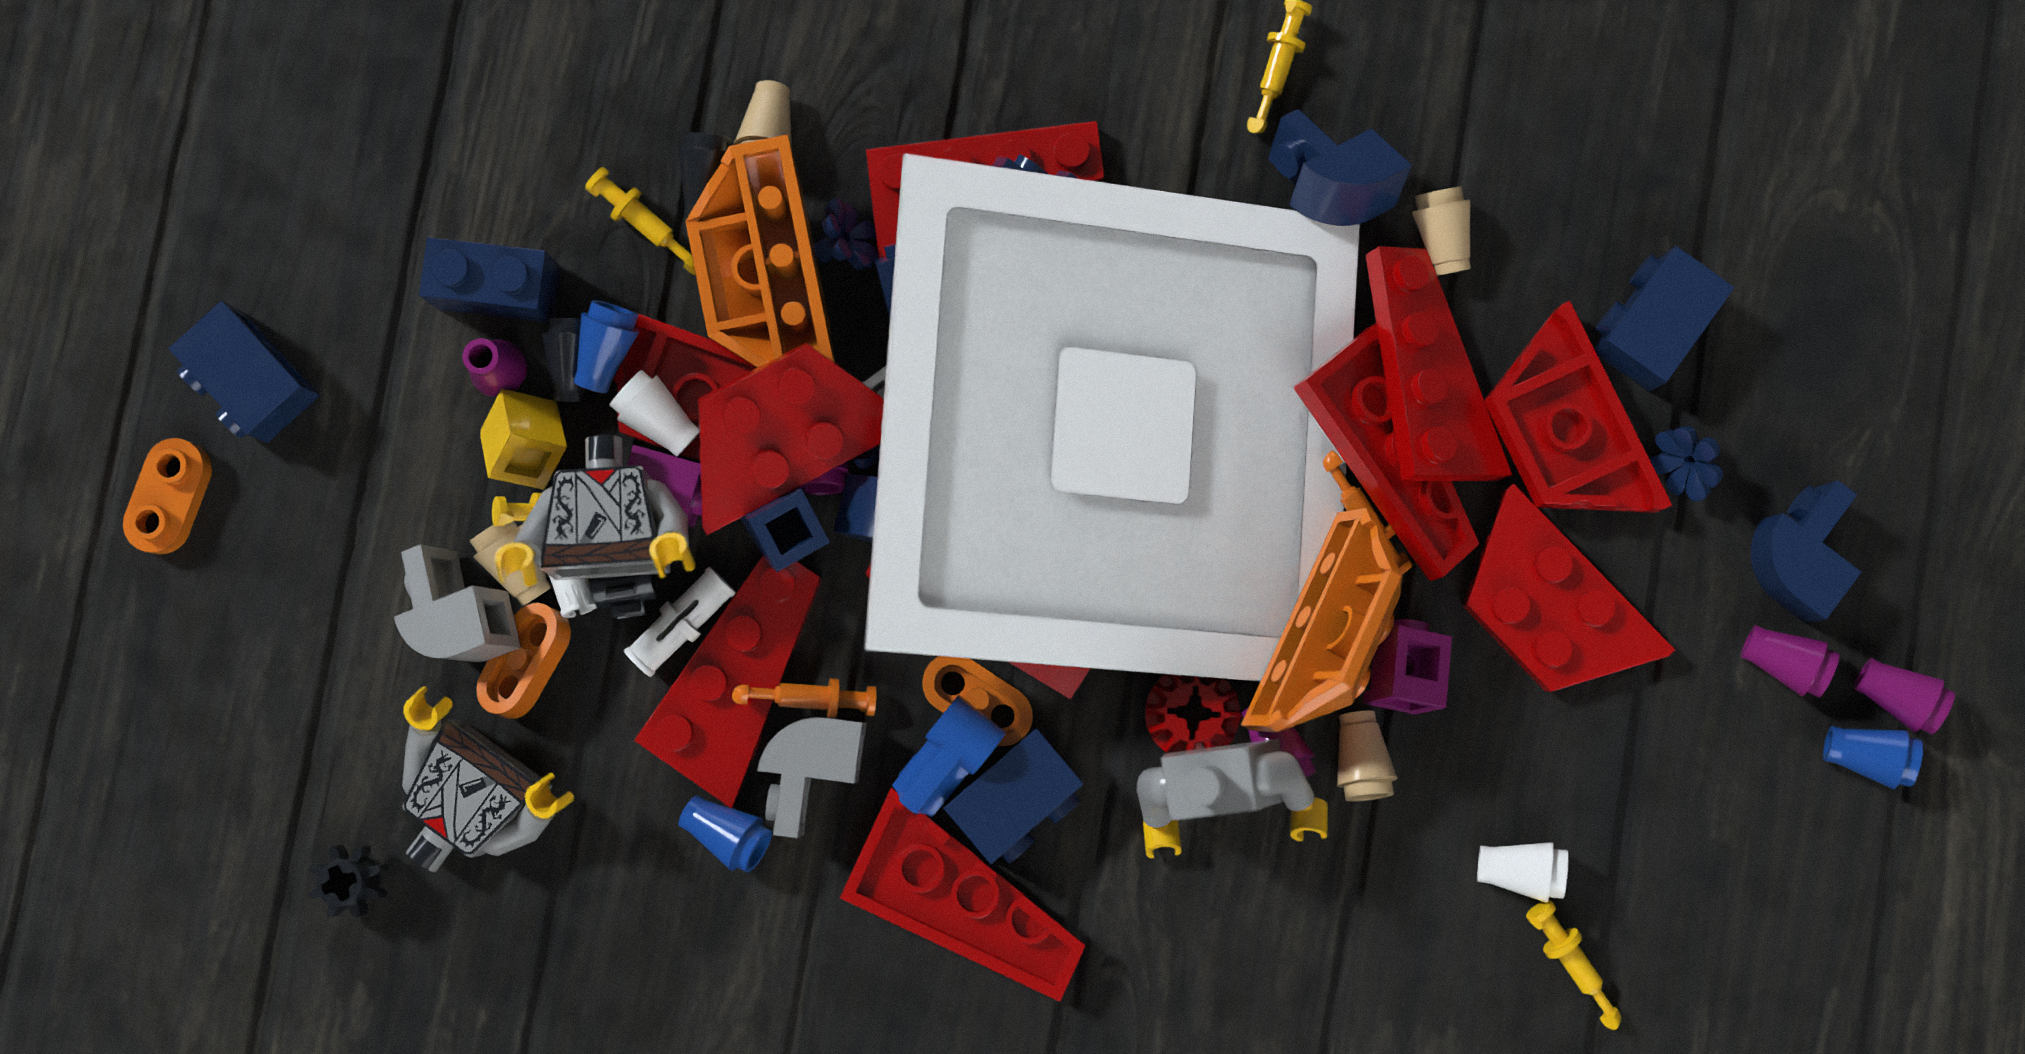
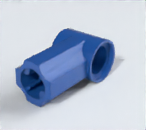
M958 695L925 736L928 741L918 753H915L892 786L899 795V801L915 814L921 813L933 817L968 773L973 775L979 769L1006 732L962 696Z

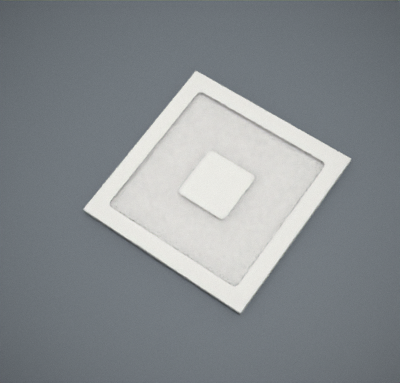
M905 154L902 162L865 650L1261 682L1336 514L1344 512V506L1340 501L1342 491L1331 473L1326 472L1324 469L1323 460L1331 450L1335 451L1343 461L1339 467L1345 477L1346 462L1293 387L1353 340L1360 224L1352 226L1328 225L1307 218L1295 210Z

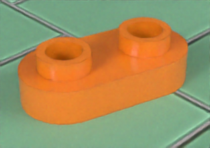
M170 438L157 443L149 451L123 518L124 534L135 548L154 554H168L179 549L186 542L212 474L211 460L202 447L184 439ZM177 457L180 461V470L175 476L169 477L167 465L170 460ZM156 513L159 517V525L154 532L149 533L145 526L146 520L151 514Z
M542 603L528 604L514 615L521 648L488 660L478 678L476 690L478 701L490 713L507 719H516L529 712L535 705L568 647L571 636L568 619L562 617L560 611Z
M938 656L927 666L922 680L923 691L929 703L936 709L944 713L955 698L960 695L992 721L991 713L993 709L998 705H1008L1013 709L1015 718L1009 727L1001 728L1006 734L997 746L1013 745L1026 736L1032 724L1033 713L1028 699L1019 690L970 658ZM950 672L961 674L965 681L964 689L957 695H949L942 688V680Z

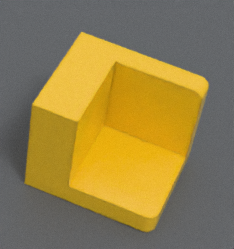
M501 388L480 431L488 478L544 490L567 448L558 405L549 399Z

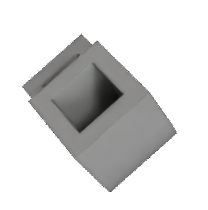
M420 544L401 552L406 573L404 578L405 588L411 598L413 609L394 616V620L402 638L412 649L432 658L482 662L521 648L508 591L478 586L465 588L457 551Z
M808 718L786 726L771 739L761 756L757 771L781 774L780 785H770L766 803L765 818L766 820L775 821L773 835L799 838L804 835L811 778L846 783L859 782L867 723L832 718Z

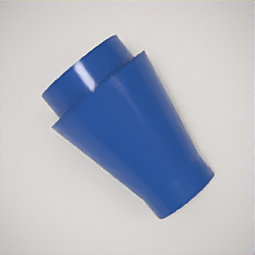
M597 300L591 301L588 313H581L577 372L573 381L576 385L595 392H609L614 376L640 332L635 328L638 314L610 303Z
M1831 726L1827 732L1823 748L1824 761L1838 764L1891 789H1895L1898 784L1908 787L1913 786L1920 770L1923 755L1922 741L1910 738L1906 730L1843 729Z
M695 795L687 803L678 822L679 827L691 833L730 871L739 868L746 873L751 872L764 856L772 838V831L763 826V819L761 817L707 801L699 795Z

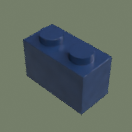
M427 237L419 296L436 309L442 311L547 322V318H554L561 266L545 250Z
M1674 246L1659 259L1652 254L1646 258L1629 281L1632 286L1637 288L1625 305L1616 301L1595 329L1603 335L1594 347L1596 354L1648 392L1669 380L1735 288L1677 246Z
M222 300L168 348L182 363V366L177 370L179 376L199 395L204 396L208 392L221 406L216 412V416L239 438L249 435L268 443L320 396L243 311Z
M1035 729L947 804L944 809L990 864L1000 856L1009 864L1036 841L1029 831L1048 816L1056 824L1082 801L1075 791L1083 783L1041 733Z

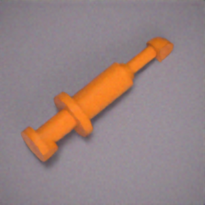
M1331 450L1323 460V467L1326 472L1331 473L1342 491L1341 503L1346 511L1367 508L1376 514L1401 575L1404 574L1413 564L1403 552L1399 554L1390 541V538L1395 534L1394 530L1389 524L1384 526L1361 488L1350 485L1339 467L1343 461L1335 451Z
M830 678L828 686L780 683V686H776L775 689L754 688L742 684L734 688L732 699L741 705H747L748 698L771 699L779 707L826 710L827 718L835 719L838 708L859 709L865 712L866 716H874L877 692L875 686H867L866 692L839 690V679Z

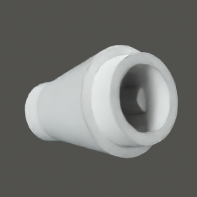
M640 370L610 403V406L620 414L617 418L618 421L667 448L676 457L700 433L699 428L691 422L660 378L655 376L652 379L643 370Z
M1553 842L1500 847L1480 846L1477 882L1490 883L1545 903L1548 902L1549 897L1564 899L1568 873V850L1553 849Z

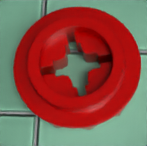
M1164 674L1150 690L1145 706V720L1148 731L1155 743L1166 753L1227 746L1234 740L1241 720L1237 692L1226 679ZM1193 687H1197L1200 706L1210 709V712H1218V718L1210 717L1209 720L1199 721L1197 730L1194 731L1193 740H1189L1190 730L1187 729L1186 720L1178 718L1177 714H1167V708L1176 709L1178 706L1187 705L1189 696L1193 695Z

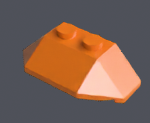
M786 134L729 146L720 161V166L707 183L685 221L707 335L711 340L757 368L806 342L835 363L829 317L807 208L789 136Z
M1367 508L1336 514L1241 726L1250 731L1279 732L1352 705L1354 699L1366 688L1371 675L1369 665L1378 645L1387 638L1394 625V615L1392 613L1400 597L1402 577L1374 512Z

